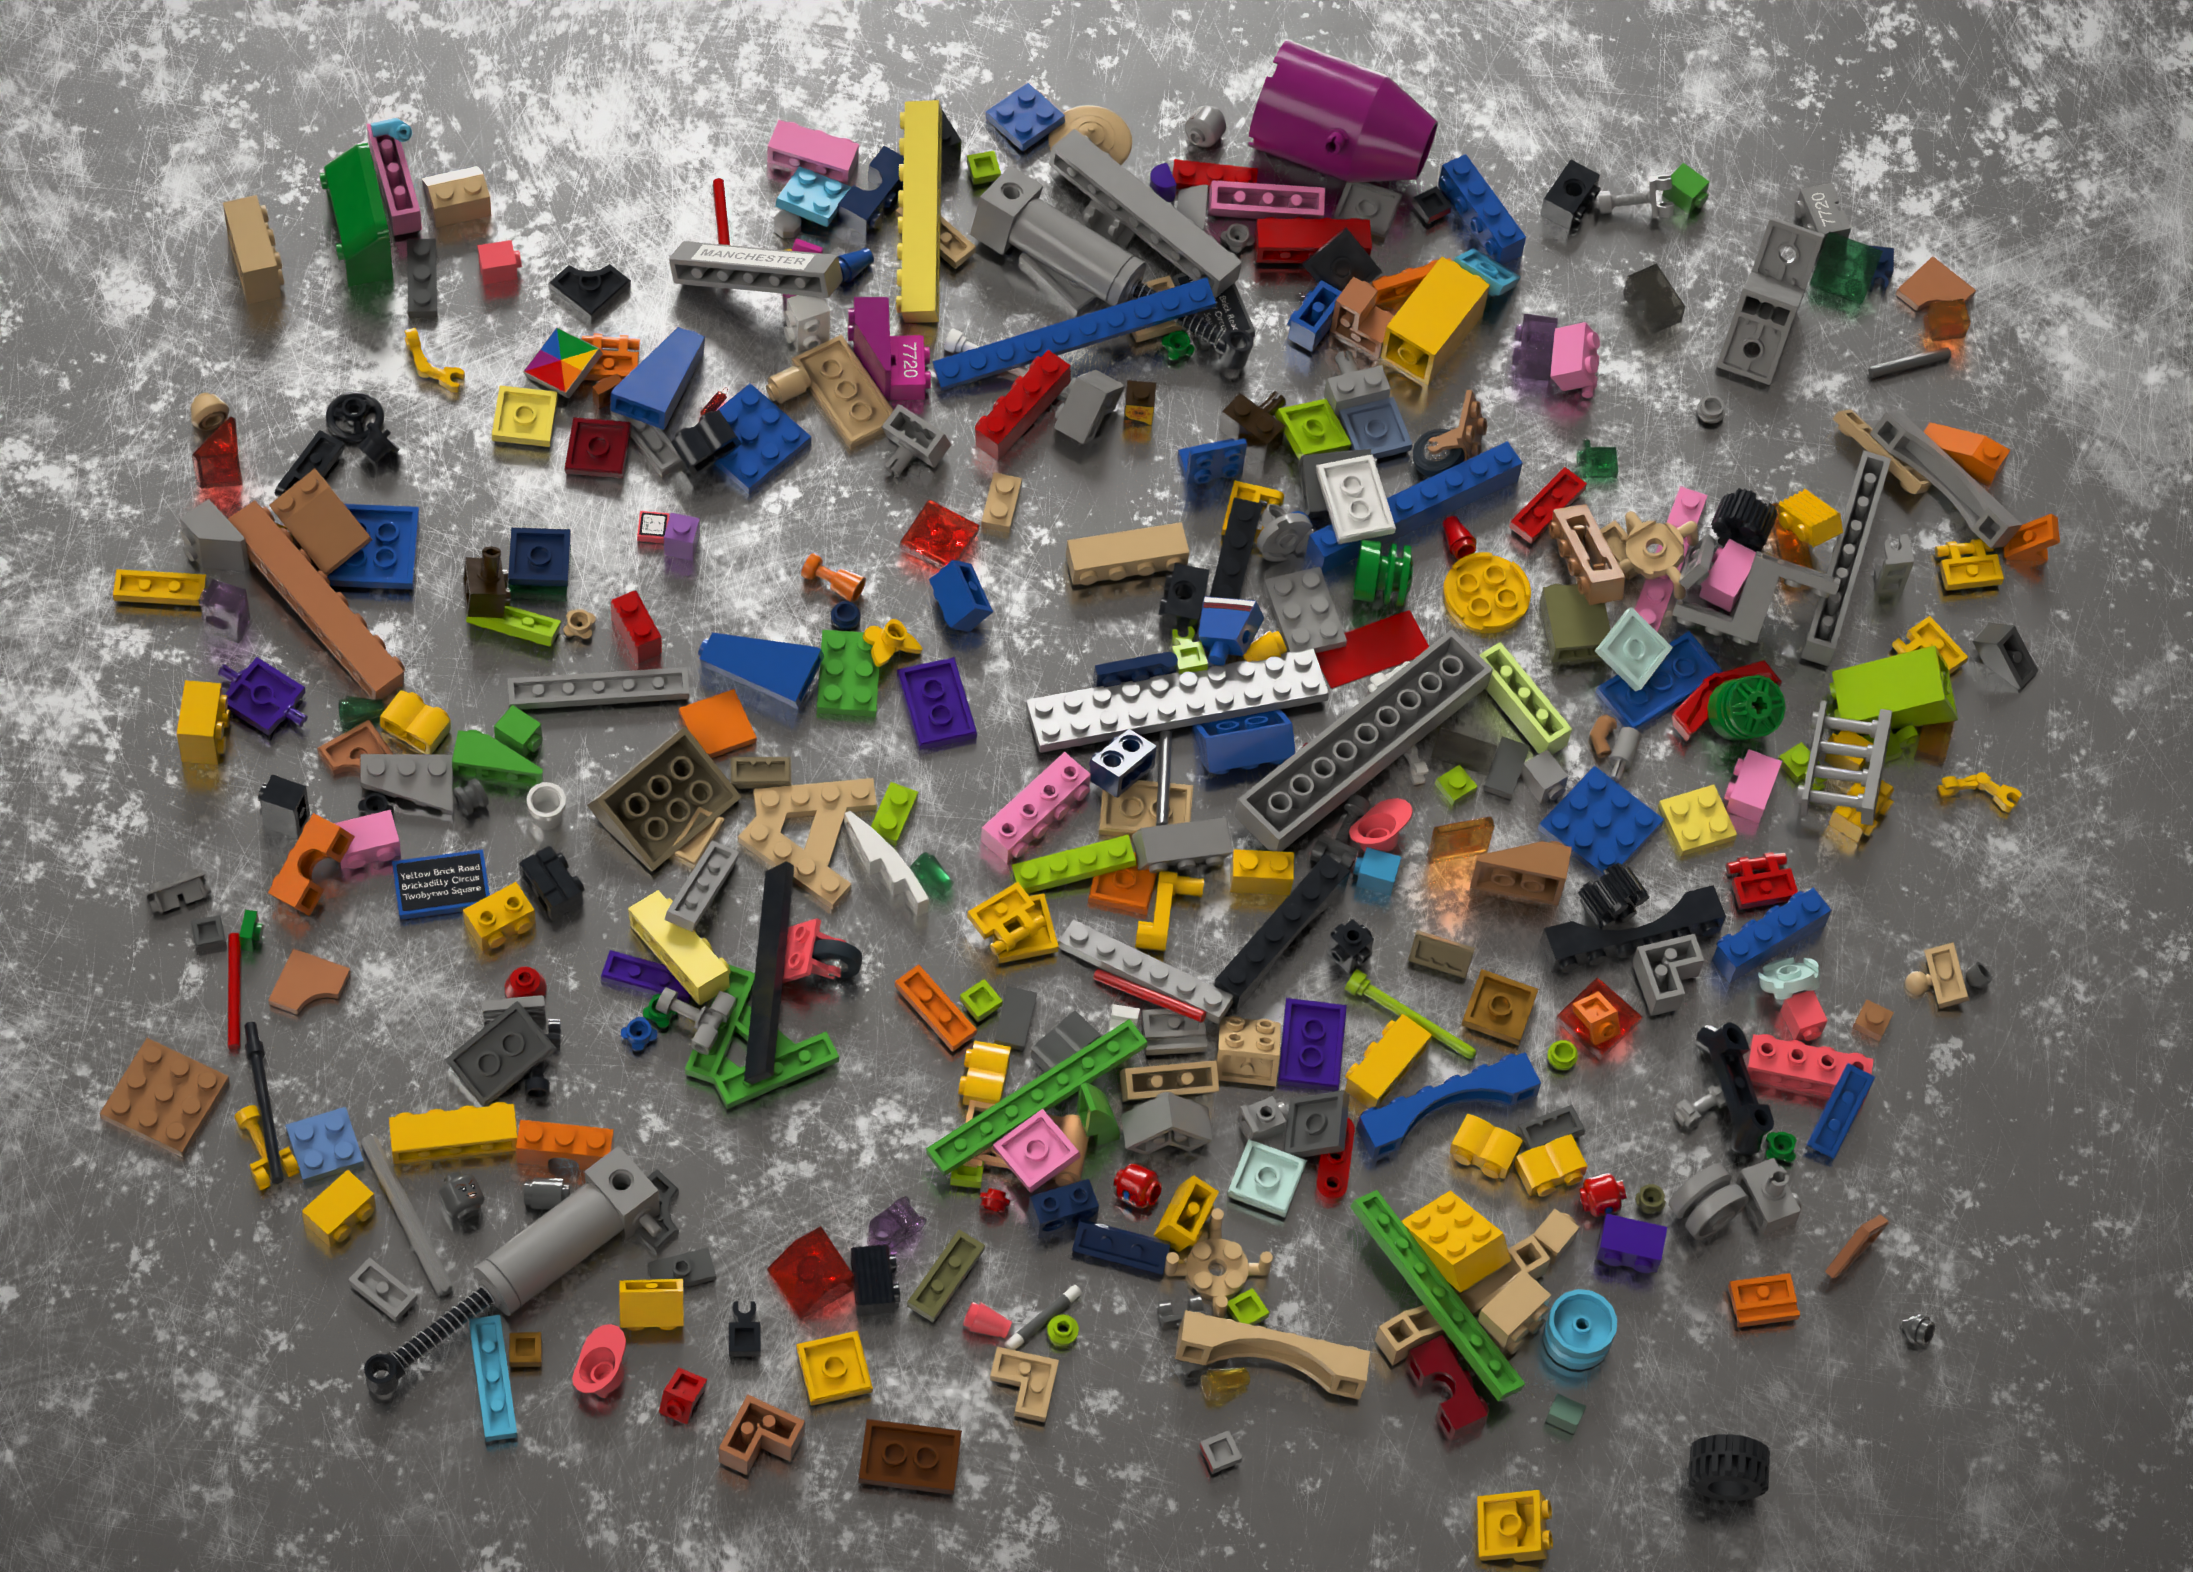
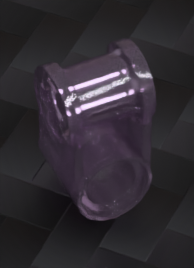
M907 1196L901 1197L870 1221L867 1245L888 1244L890 1251L905 1239L919 1232L926 1224L927 1219L917 1214L910 1205V1199ZM884 1231L888 1236L879 1237L875 1232Z

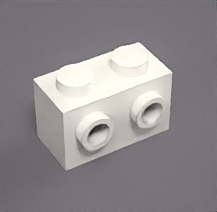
M802 295L787 298V311H784L787 326L784 327V334L788 343L793 342L797 352L810 350L829 341L830 309L825 298Z

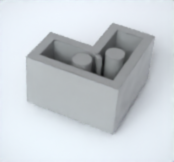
M1096 369L1077 378L1074 377L1066 390L1069 394L1066 402L1062 403L1055 413L1057 421L1054 428L1082 444L1092 441L1104 415L1114 411L1125 385Z
M1695 934L1637 947L1632 964L1651 1016L1679 1010L1685 996L1681 980L1699 976L1704 958Z
M1172 1092L1160 1093L1155 1099L1133 1106L1132 1110L1121 1114L1126 1149L1143 1155H1148L1167 1145L1191 1151L1213 1141L1208 1107L1198 1104L1194 1100L1176 1096Z

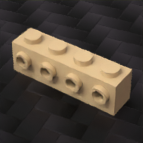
M1182 522L1067 540L1066 559L1073 585H1091L1102 580L1111 579L1116 581L1127 576H1148L1158 571H1174L1175 563L1188 565L1189 548Z

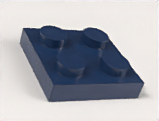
M511 527L508 584L568 587L571 529Z

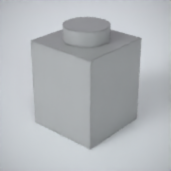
M1547 749L1523 763L1520 778L1541 804L1548 799L1555 800L1565 792L1568 775Z

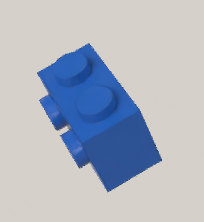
M1321 280L1313 291L1308 292L1298 311L1295 310L1290 316L1287 323L1290 326L1288 339L1313 352L1331 328L1335 301L1342 292Z
M952 560L929 579L934 590L933 595L939 602L944 613V620L950 628L970 632L993 613L972 564Z

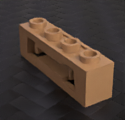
M1587 504L1554 509L1552 522L1549 523V534L1551 539L1556 540L1560 556L1562 558L1565 557L1570 575L1575 576L1580 594H1584L1589 605L1623 600L1625 576Z

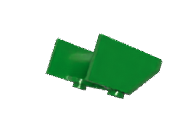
M368 142L358 143L326 164L324 172L319 173L322 190L326 189L327 197H331L340 234V243L335 244L338 260H344L348 287L394 279L389 230Z

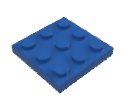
M749 383L718 409L742 444L727 456L718 459L714 464L746 493L750 494L811 443V436L755 386Z
M345 504L373 540L327 576L330 581L329 586L413 589L419 507Z
M1594 766L1539 823L1538 830L1552 841L1572 847L1571 856L1598 877L1605 875L1603 871L1613 864L1620 862L1623 867L1663 825L1664 818Z

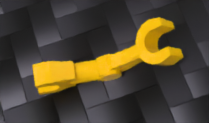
M416 328L405 330V342L408 350L413 354L418 375L422 378L430 377L439 380V384L448 391L458 393L460 384L452 382L451 379L459 378L464 380L465 371L457 367H444V369L432 366V364L427 362V358L422 352Z
M1984 772L1962 779H1956L1955 776L1944 777L1941 779L1943 785L1937 786L1941 798L1955 795L1959 790H1975L1977 788L1983 791L1984 789L1994 796L1992 800L2001 810L2010 813L2014 807V804L2009 802L2007 798H2011L2017 803L2022 796V793L2016 788L2004 784L2000 787L1991 781V777Z

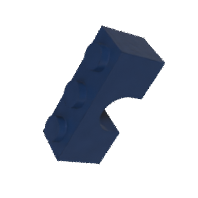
M883 146L869 164L868 181L878 188L866 191L853 185L838 203L837 220L865 236L872 228L876 229L882 221L884 212L887 208L891 209L894 207L898 200V192L903 189V181L899 180V164H904V156Z

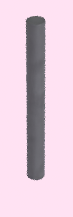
M1168 730L1160 733L1156 826L1168 825L1172 733Z

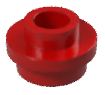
M988 1188L987 1193L981 1192L979 1197L982 1199L980 1205L982 1208L1000 1213L1005 1212L1006 1206L1010 1205V1200L1005 1198V1192Z

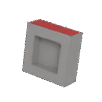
M1229 1430L1200 1442L1199 1447L1212 1474L1242 1462V1456Z

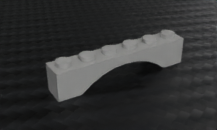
M1902 411L1886 412L1871 431L1870 435L1890 454L1914 468L1935 485L1960 511L1970 529L1990 548L2005 547L2022 526L2009 511Z

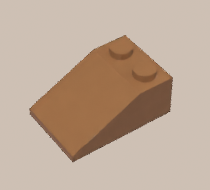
M316 468L269 504L281 522L326 576L373 540Z
M1540 841L1478 855L1470 888L1558 906L1567 878L1572 847L1564 846V844L1556 841Z

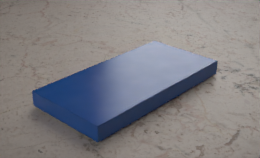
M1690 631L1669 643L1673 648L1641 690L1634 691L1618 674L1596 688L1598 696L1624 727H1631L1638 731L1680 706L1702 684L1703 679L1715 672H1723Z

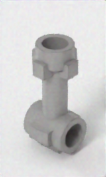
M1721 1084L1708 1087V1095L1693 1104L1688 1099L1678 1102L1673 1108L1678 1122L1682 1126L1685 1125L1688 1129H1693L1702 1121L1703 1117L1700 1115L1702 1112L1712 1106L1718 1105L1722 1108L1727 1105Z

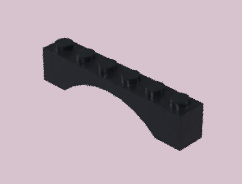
M1325 854L1215 979L1214 987L1234 996L1233 1003L1230 1006L1232 1010L1237 1013L1256 991L1270 968L1293 939L1342 893L1347 886L1350 870Z
M1712 885L1685 892L1680 901L1667 914L1643 926L1624 930H1603L1570 921L1544 928L1540 943L1552 973L1557 971L1570 972L1581 965L1589 963L1590 965H1598L1608 958L1631 956L1639 946L1695 934V936L1702 934L1704 936L1714 935L1722 929L1726 915L1716 889Z

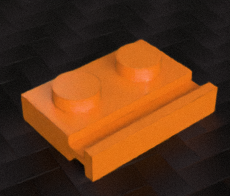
M1790 1273L1730 1281L1728 1284L1734 1314L1737 1318V1327L1798 1320L1800 1317Z

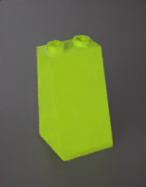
M1936 646L1832 671L1834 682L1829 683L1832 698L1834 700L1837 699L1838 709L1834 710L1835 718L1872 723L1873 720H1878L1880 709L1891 710V729L1904 728L1909 725L1921 726L1958 720L1949 667Z

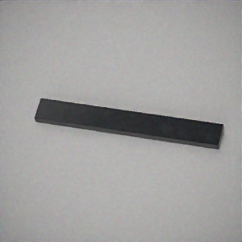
M787 861L765 871L744 1081L751 1085L774 1074L794 865Z

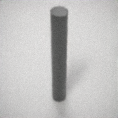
M1949 347L1872 366L1868 368L1869 376L1875 378L1951 358V351Z

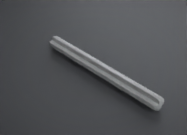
M371 1134L361 1140V1146L437 1295L445 1296L453 1291V1284L377 1136Z

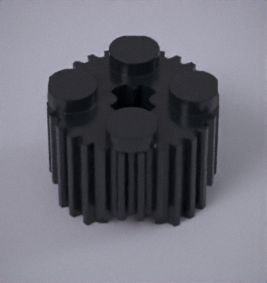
M1738 488L1735 494L1724 495L1711 523V528L1714 529L1713 532L1717 533L1716 536L1719 537L1718 543L1725 547L1728 540L1731 539L1755 552H1761L1764 545H1766L1778 516V510L1775 509L1776 506L1771 503L1766 506L1767 504L1762 503V500L1756 499V493L1752 490L1747 491L1745 488L1744 490Z
M1620 862L1613 864L1611 867L1609 866L1603 871L1605 875L1598 878L1593 884L1590 881L1587 882L1578 892L1581 898L1580 903L1599 929H1609L1618 919H1621L1622 922L1630 920L1637 914L1635 908L1646 902L1650 897L1630 867H1622Z

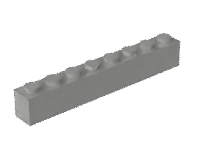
M1073 129L1052 146L1049 160L1050 166L1116 219L1120 220L1121 223L1126 225V227L1191 279L1196 281L1207 277L1215 298L1239 279L1242 262L1234 253L1226 250L1213 236L1201 230L1193 220L1182 215L1170 202L1162 199L1150 186L1137 179L1130 170L1113 160L1110 154L1103 152L1093 144L1087 136Z
M1863 450L1841 520L1843 533L1836 537L1826 571L1827 575L1841 579L1836 595L1830 594L1829 598L1819 596L1801 655L1803 659L1826 666L1830 665L1891 458Z

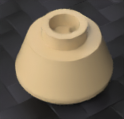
M201 393L194 398V402L191 404L192 425L200 430L207 431L217 428L228 418V405L215 394Z

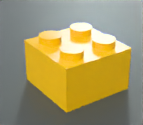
M185 680L176 733L182 762L218 765L219 755L225 754L226 736H223L224 727L228 728L230 724V710L227 709L228 695H223L221 683Z

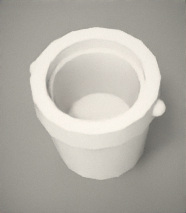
M542 782L530 789L527 795V808L534 824L544 830L553 829L560 824L566 808V796L558 785Z

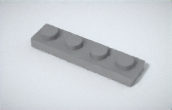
M711 841L668 908L664 920L693 932L737 862L740 852Z

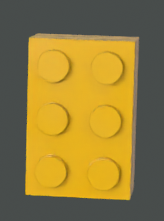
M1451 1190L1401 1221L1447 1282L1460 1293L1511 1261L1504 1233Z

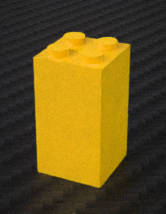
M1441 256L1386 326L1380 357L1428 386L1483 316L1490 284L1486 283L1480 276L1473 275L1464 270L1458 263L1449 261Z

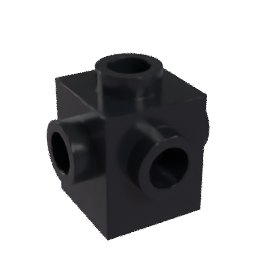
M1354 919L1350 920L1345 926L1343 924L1338 925L1331 932L1328 954L1348 973L1358 965L1361 966L1366 963L1372 956L1371 950L1374 938L1367 927L1359 925Z

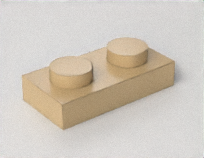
M993 473L981 527L1010 533L1022 478Z

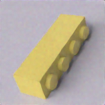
M658 890L628 908L630 926L700 1006L718 995L719 991L723 992L730 988L729 974L731 971L729 965L722 957L718 959L713 953L708 940L704 937L701 939L695 929L691 932L664 920L673 900L670 898L666 899Z

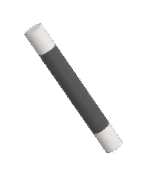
M1074 1284L1004 1343L1005 1347L1010 1350H1016L1053 1317L1057 1316L1081 1296L1082 1291Z

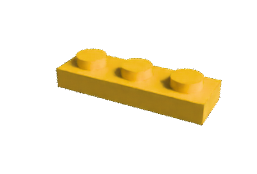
M116 569L113 598L114 601L204 606L207 578L206 574Z

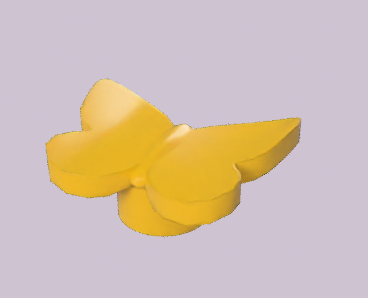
M891 619L884 629L878 626H869L863 633V640L873 645L871 656L877 667L886 664L895 651L901 650L920 654L923 650L917 640L907 633L902 622L897 619Z

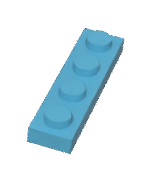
M500 1315L470 1319L469 1328L485 1441L517 1437V1428Z

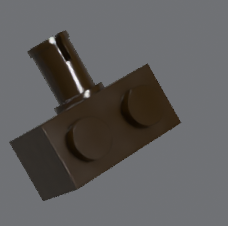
M1273 391L1258 406L1239 393L1222 411L1219 430L1231 439H1246L1247 450L1265 462L1282 444L1285 425L1273 416L1279 408L1286 405V400L1283 395L1276 399L1279 392Z
M487 546L483 548L482 558H465L463 587L468 617L503 618L505 606H510L511 592L510 588H507L508 571L502 568L501 550L497 547Z

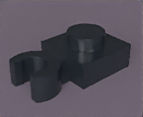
M734 1301L732 1314L737 1322H729V1357L761 1356L760 1322H751L756 1317V1303L751 1301L750 1311L741 1313L738 1301Z

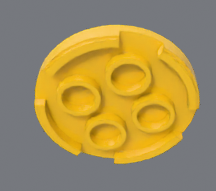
M1490 552L1473 553L1459 559L1452 565L1443 585V600L1449 614L1460 625L1480 633H1499L1514 627L1525 616L1531 598L1530 583L1522 568L1514 561L1511 563L1504 558L1492 555Z

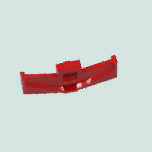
M1765 660L1721 673L1715 672L1703 679L1702 684L1672 713L1673 726L1683 739L1688 741L1709 719L1707 707L1710 695L1717 686L1725 681L1754 675L1770 678L1779 687L1782 681Z

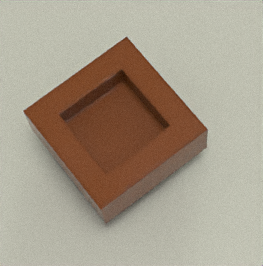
M618 373L609 378H602L592 386L593 402L599 410L611 404V392L622 381Z

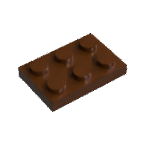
M867 1419L858 1483L954 1495L962 1430Z

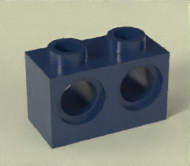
M1131 729L1126 730L1120 736L1114 737L1110 744L1101 752L1098 751L1092 756L1089 762L1090 781L1118 798L1154 768L1157 746Z
M1089 1179L1030 1196L1028 1212L1038 1238L1078 1227L1080 1218L1095 1222L1097 1221L1099 1204Z

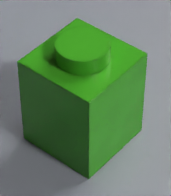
M1682 163L1671 174L1672 188L1663 190L1662 194L1663 197L1673 202V204L1689 215L1695 207L1701 208L1709 197L1707 190L1710 181L1685 163Z
M514 705L494 725L495 739L524 758L530 751L535 752L542 743L541 723Z

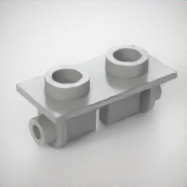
M193 869L180 874L179 881L169 884L168 880L165 879L151 884V890L146 892L145 895L146 897L153 895L154 900L149 902L152 912L159 911L162 914L168 910L180 907L177 898L179 894L183 895L186 904L207 898L206 894L212 893L208 881L204 883L201 881V878L205 877L206 872L198 874L197 869Z

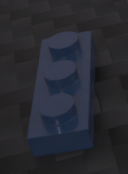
M1080 1218L1072 1251L1163 1275L1166 1256L1169 1253L1171 1242Z

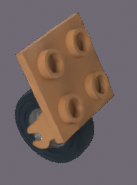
M1472 390L1466 391L1458 428L1453 430L1434 429L1426 432L1416 441L1413 447V460L1416 468L1424 476L1430 478L1482 453L1481 438L1482 435H1486L1487 420L1482 417L1480 402L1476 401Z

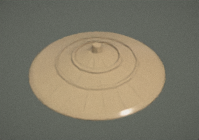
M1079 106L1063 113L1065 115V123L1049 133L1048 142L1050 150L1053 145L1073 129H1076L1082 135L1087 136L1103 152L1110 154L1113 160L1120 165L1126 161L1132 149V135L1125 121L1116 113L1099 106Z

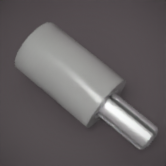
M1623 727L1619 732L1610 758L1611 763L1614 765L1610 776L1611 779L1614 780L1619 767L1615 779L1616 782L1620 781L1623 770L1632 766L1642 737L1638 730L1631 727Z

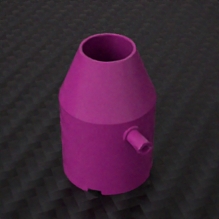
M1285 40L1273 60V63L1278 64L1273 77H1266L1260 92L1248 136L1253 138V143L1249 142L1248 146L1348 183L1417 180L1430 153L1438 121L1389 76L1296 42Z

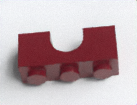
M1443 1335L1409 1350L1406 1363L1420 1388L1429 1384L1439 1383L1450 1390L1452 1397L1439 1404L1436 1416L1452 1442L1484 1427L1489 1409L1482 1396L1478 1397L1475 1393L1473 1380L1466 1369L1462 1370L1454 1346L1451 1343L1447 1344Z

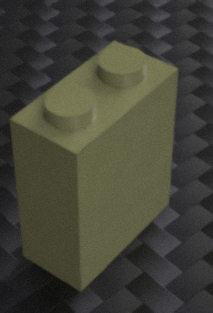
M1552 584L1548 587H1543L1539 603L1551 662L1601 658L1595 650L1611 630L1605 603L1589 605L1584 594H1580L1577 584Z

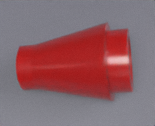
M1457 516L1446 518L1442 526L1445 530L1450 554L1457 559H1461L1475 553L1477 547L1474 536L1465 528Z

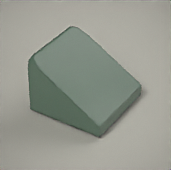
M1557 1393L1545 1422L1575 1434L1586 1406Z

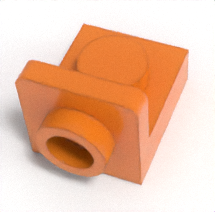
M1599 991L1573 1003V1011L1589 1028L1591 1041L1594 1045H1598L1620 1034L1618 1011Z

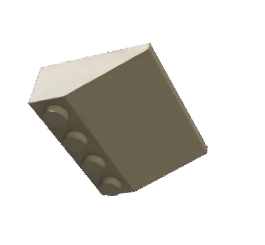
M685 726L671 735L588 803L587 806L605 829L652 872L742 796ZM698 807L713 812L709 817L700 812L688 834L674 845Z

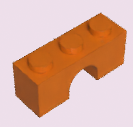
M313 813L310 820L304 825L302 834L294 848L288 853L287 860L282 869L274 878L268 894L310 916L324 892L323 888L313 882L312 871L315 865L326 858L340 863L355 836L342 827Z
M520 1119L516 1143L517 1163L548 1166L549 1160L552 1158H567L577 1162L579 1170H587L614 1149V1129Z

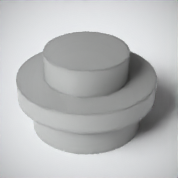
M1714 395L1706 396L1700 400L1697 406L1698 416L1707 423L1720 422L1726 413L1724 402L1721 398Z

